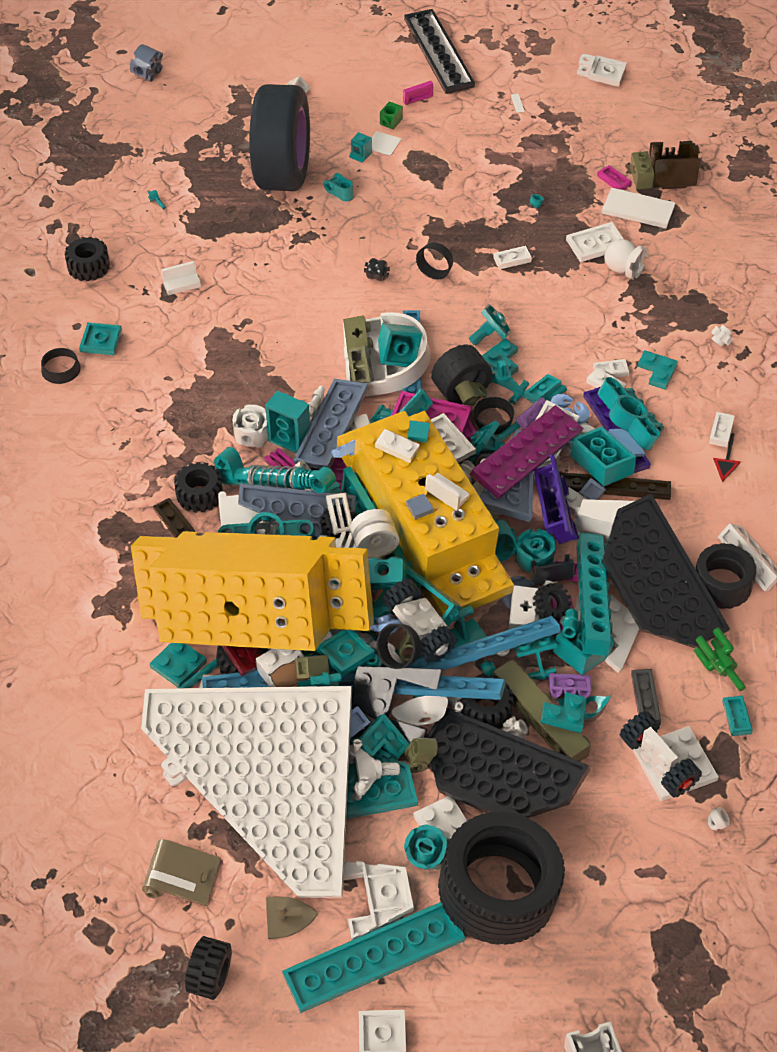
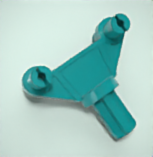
M498 361V368L492 366L493 376L489 384L493 382L513 391L514 394L509 399V402L515 405L519 398L524 396L523 392L529 386V382L523 380L519 386L511 377L507 361Z

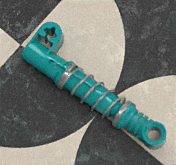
M227 447L214 459L215 467L219 470L224 485L240 486V484L298 490L312 489L316 493H323L336 480L334 472L328 467H322L320 470H306L304 467L294 466L273 467L270 465L244 467L238 451L233 447Z

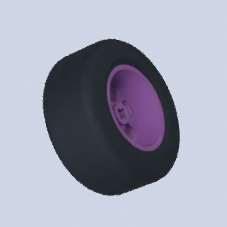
M265 84L259 87L255 94L250 118L249 150L253 179L262 190L297 191L305 181L310 151V115L306 93L298 85Z

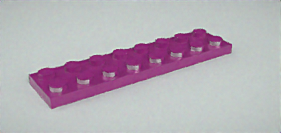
M555 405L473 468L469 475L497 499H500L546 462L550 455L557 453L572 441L574 437L578 436L584 428Z

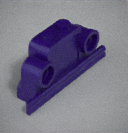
M552 454L550 455L551 464L534 470L545 529L548 534H553L559 544L579 539L576 525L571 518L569 504L565 497L569 495V489L564 476H560L557 459Z

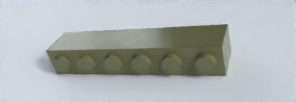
M512 659L493 671V676H496V679H504L505 684L507 683L510 686L509 690H512L513 706L553 751L579 762L589 756L591 745L586 736H582L578 732L540 723L544 702L553 703L548 694L538 688L536 681L528 677L520 664H517Z

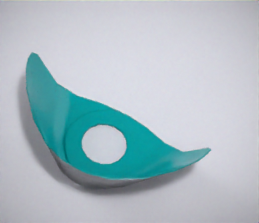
M611 695L606 697H588L585 704L584 722L595 721L603 713ZM558 698L559 705L563 707L564 699ZM591 701L596 702L597 710L594 713H587L586 705Z

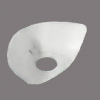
M421 696L404 702L394 708L391 713L397 720L417 726L437 722L444 716L448 699L440 696ZM423 718H431L429 721L419 722V720Z

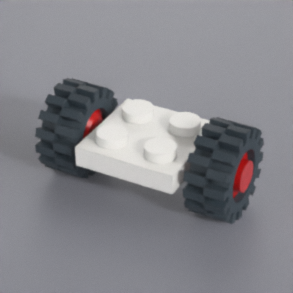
M648 711L640 712L638 716H633V719H629L628 724L623 726L624 728L619 733L620 737L632 750L641 747V757L645 762L651 764L658 777H662V786L673 798L679 797L680 794H685V791H689L690 787H694L696 785L695 782L700 780L702 771L691 759L686 758L677 763L678 757L657 734L660 724Z

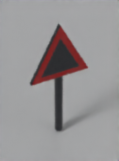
M731 433L726 459L713 458L722 483L741 463V461L729 460L734 433Z

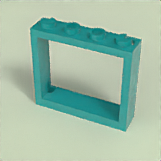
M407 565L406 580L412 577L449 606L441 617L449 627L459 617V611L462 606ZM384 589L373 604L374 608L384 604L382 601L383 596L387 594V590L391 589ZM371 630L365 632L377 641L378 633ZM421 653L418 659L423 658V655Z

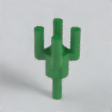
M718 627L713 630L717 638H714L710 643L715 650H712L703 636H699L696 639L699 646L693 651L708 671L716 669L720 676L725 677L728 675L739 692L743 691L746 686L734 671L737 668V663L730 655L734 647L721 629Z

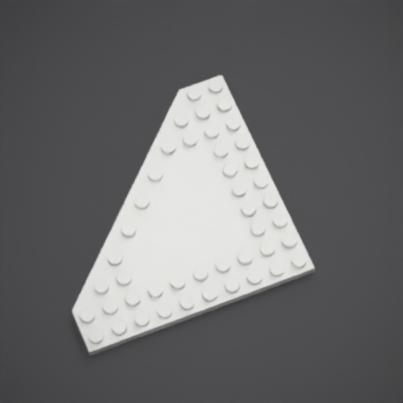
M352 687L145 689L141 726L143 732L299 898H343Z

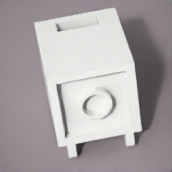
M223 491L218 494L221 526L249 523L259 513L238 505L239 495L226 496V493ZM261 521L255 528L256 534L270 535V522Z

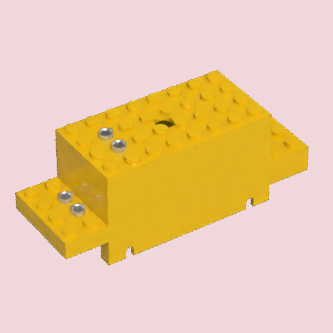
M402 411L337 436V448L355 440L354 455L350 456L347 454L341 458L347 467L351 466L354 473L358 474L361 485L367 489L371 502H375L377 509L385 510L392 516L394 527L399 536L398 546H401L405 559L410 561L415 571L462 606L461 610L469 605L475 609L513 593L514 584L495 555L499 527L425 411L412 416H408L406 411ZM410 420L430 423L427 443L413 441L420 446L411 463L375 448V443L384 429L408 439ZM439 473L468 492L469 499L456 511L426 491L425 486H420L418 484L419 480L426 478L428 474L434 477ZM425 494L433 507V513L415 520L406 506V500ZM421 586L422 596L420 599L426 598L430 601L435 611L442 617L449 606L424 586Z
M183 531L177 538L140 536L131 545L141 619H157L160 642L315 651L330 629L370 631L374 625L368 551L364 548L336 547L335 537H319L317 540H312V536L205 532L202 536H199L198 532ZM333 580H336L338 585L334 584Z

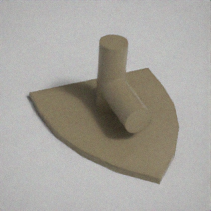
M266 897L268 939L288 937L302 931L312 923L318 913L306 903L294 898Z

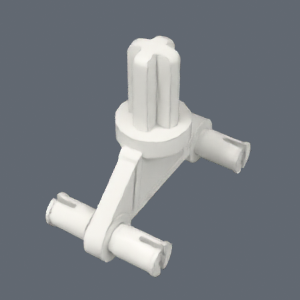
M355 739L349 749V764L355 762L359 780L354 786L355 792L353 794V798L357 801L361 800L362 795L367 793L372 784L381 778V775H398L400 773V765L398 763H381L380 760H375L360 748L362 741L359 739Z

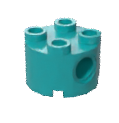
M533 529L526 530L517 539L515 561L526 572L530 573L531 561L533 560L536 561L538 566L554 562L555 540L551 534L542 529L532 531Z
M427 824L412 829L407 835L404 844L409 862L418 868L439 870L442 866L450 838L440 828Z

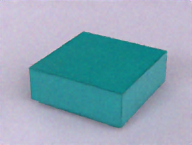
M410 420L408 440L427 443L430 423Z

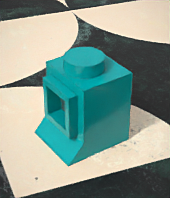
M358 132L351 139L349 158L363 163L372 153V138Z

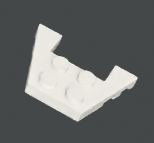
M610 596L608 608L612 610L609 622L613 623L611 636L614 637L613 645L616 649L606 658L605 662L619 673L623 668L639 627L629 609L615 597ZM580 609L577 610L578 621L580 620ZM566 615L563 616L559 621L561 624H563V619L566 617Z
M344 859L343 881L364 878L370 910L369 916L348 919L351 941L414 911L406 867L384 864L376 866L365 864V862L356 861V863L346 862V859Z

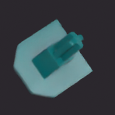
M488 304L481 311L486 321L469 337V340L473 345H476L494 331L502 339H505L511 330L505 321L504 315Z
M497 421L482 427L471 437V444L476 449V454L469 458L477 455L480 451L493 454L506 444L500 442L499 438L494 435V432L500 425Z

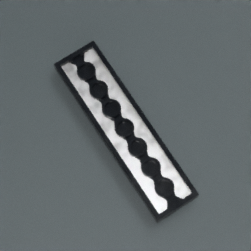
M428 9L405 14L404 20L445 94L474 88L475 82L434 10Z

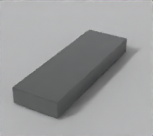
M652 669L631 670L638 714L648 711L661 725Z

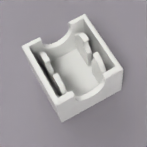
M611 1021L599 1024L596 1030L587 1034H580L579 1030L566 1033L564 1044L566 1052H622Z

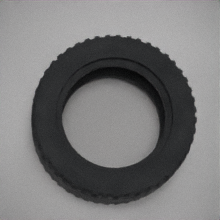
M489 812L467 820L461 827L456 829V832L450 838L440 870L438 888L440 901L442 902L443 909H445V913L462 932L482 942L507 945L529 939V937H533L548 923L563 886L565 867L563 866L564 860L562 859L563 855L560 852L559 846L544 828L522 815L510 812ZM500 856L508 858L526 870L533 882L534 891L525 897L515 900H502L491 897L473 883L467 867L483 857Z

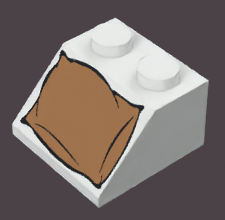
M271 649L256 658L257 670L269 687H298V681L310 680V678L297 679L295 658L304 657L300 650Z

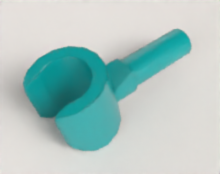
M157 190L148 192L150 202L155 200L162 209L166 208L161 202Z

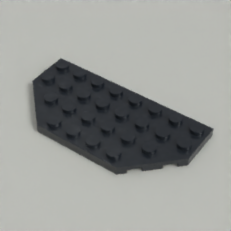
M652 493L619 508L614 517L602 564L640 631L692 648L699 646L696 642L699 636H703L706 642L716 638L713 630L718 627L723 633L730 630L728 624Z
M446 708L444 716L434 723L425 737L434 738L437 741V754L433 757L430 764L439 793L485 813L510 812L530 818L570 805L590 771V767L587 764L449 708Z

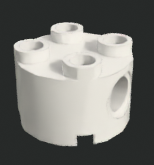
M246 405L244 409L240 410L239 408L234 413V436L239 445L260 448L268 440L266 411L263 407Z

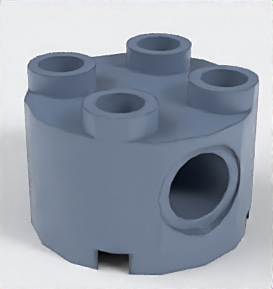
M141 44L133 54L135 59L131 58L130 72L152 82L155 74L160 73L163 68L161 64L163 53Z

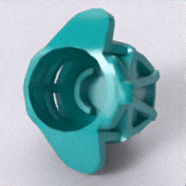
M497 519L495 522L499 527L495 555L500 563L514 555L517 546V536L514 529L509 527L506 521Z

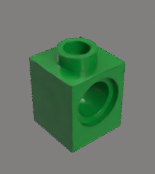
M389 101L380 111V125L394 130L403 119V106Z

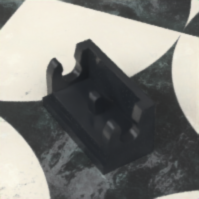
M565 554L563 562L549 563L542 566L536 565V561L533 560L531 561L530 574L535 585L544 584L546 580L555 582L573 578L574 562L573 559H570V554Z

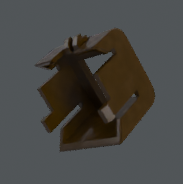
M679 141L678 154H675V147H671V152H669V147H665V153L662 155L663 142L650 143L649 157L654 170L653 188L682 189L697 185L701 158H698L700 153L698 145H695L692 141Z

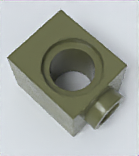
M328 655L295 658L297 679L319 676L326 672L329 674Z

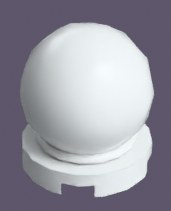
M619 239L607 246L604 258L607 266L613 272L625 273L627 278L634 280V277L638 278L645 267L643 261L645 256L648 257L649 251L643 246L635 247L629 240Z

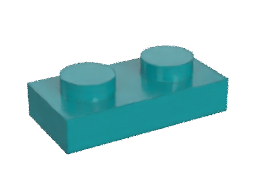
M547 374L523 392L524 398L532 403H535L540 398L546 399L562 386L561 380Z

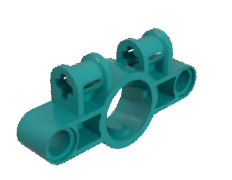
M606 377L598 391V396L610 409L609 417L611 421L619 428L626 430L641 448L651 450L664 429L663 424L655 419L653 412H648L644 401L635 395L633 388H623L615 378Z
M263 512L255 515L249 523L223 525L219 528L218 533H225L231 530L232 533L256 534L255 528L261 521L271 522V520L279 523V535L312 536L313 538L316 534V529L309 520L282 521L273 513ZM309 525L311 527L310 532L302 534V528Z

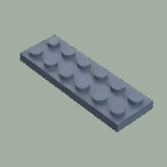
M334 378L293 459L294 464L304 461L310 468H331L335 459L331 451L337 448V436L349 431L369 390L368 384Z

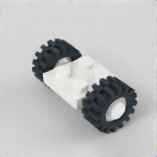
M403 579L401 583L399 581L396 583L397 585L391 586L392 589L387 590V594H384L382 599L385 606L392 615L398 617L402 624L412 627L417 632L420 640H422L420 653L428 663H433L435 660L439 661L441 657L444 658L447 653L451 652V649L455 648L454 645L457 644V638L426 598L419 599L422 596V592L412 579Z

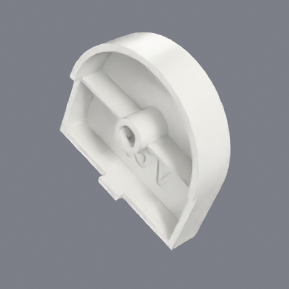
M393 312L381 313V317L366 319V321L370 322L371 332H368L369 337H372L373 348H370V359L374 381L366 383L369 390L365 397L396 392L412 385L424 374L431 358L430 346L423 326L413 317ZM343 323L346 379L352 381ZM382 323L415 326L423 333L417 359L408 367L381 364L378 337Z

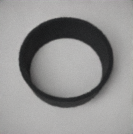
M428 243L416 254L418 268L424 275L432 279L439 280L445 278L453 266L454 261L451 252L440 243ZM434 249L440 252L447 260L448 269L437 270L430 266L424 257V250Z
M67 348L52 349L45 353L41 360L42 376L45 380L54 384L72 381L78 376L81 369L76 354ZM59 356H67L75 360L74 365L69 370L61 373L50 372L44 367L49 360Z
M487 397L476 404L474 415L479 429L487 424L481 422L478 419V415L488 408L501 409L510 417L507 423L498 426L494 434H500L511 426L514 408L507 400L500 397Z
M389 624L378 635L376 643L377 653L387 667L391 669L405 668L413 664L420 655L421 641L419 635L408 625ZM397 627L404 628L412 638L413 654L407 664L394 660L388 649L389 636Z

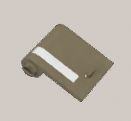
M160 839L156 843L142 891L147 897L153 899L167 893L207 906L221 858L169 840Z

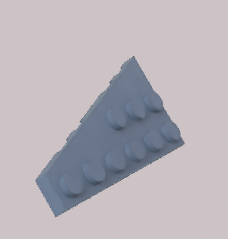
M516 429L512 438L519 434L522 430ZM533 472L500 499H497L484 488L480 498L486 508L493 512L530 522L533 508Z
M240 484L238 505L257 513H273L282 521L309 520L316 529L314 538H318L319 535H324V531L320 528V520L324 510L328 509L326 496L336 493H316L315 491ZM346 495L351 512H355L356 495ZM339 498L340 505L343 503L342 498ZM336 515L337 527L340 528L338 515ZM306 525L302 528L301 532L308 534L311 527Z

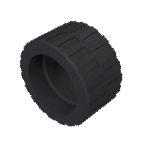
M468 344L458 345L445 352L434 364L431 372L434 384L446 400L457 404H463L455 390L458 384L464 381L479 382L487 389L493 376L492 368L474 346Z
M725 543L713 544L700 553L696 564V571L718 608L731 609L736 606L738 607L750 597L757 568L750 553L740 546ZM715 569H725L735 573L741 580L734 583L720 582L714 579L708 572Z

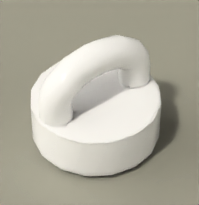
M717 807L711 811L708 817L709 828L717 830L724 829L730 825L729 816L722 807Z

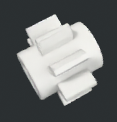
M724 325L720 328L715 326L711 331L714 335L712 340L721 347L724 344L729 346L733 340L730 337L733 332Z
M512 717L503 724V731L523 739L526 738L525 734L528 733V728L523 720L516 721V718Z

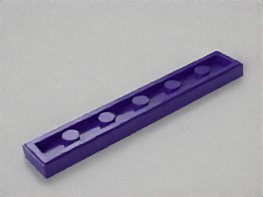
M600 387L584 392V399L603 428L607 431L610 429H621L611 421L609 417L610 409L598 396ZM645 454L644 456L636 457L634 473L650 468L651 463Z

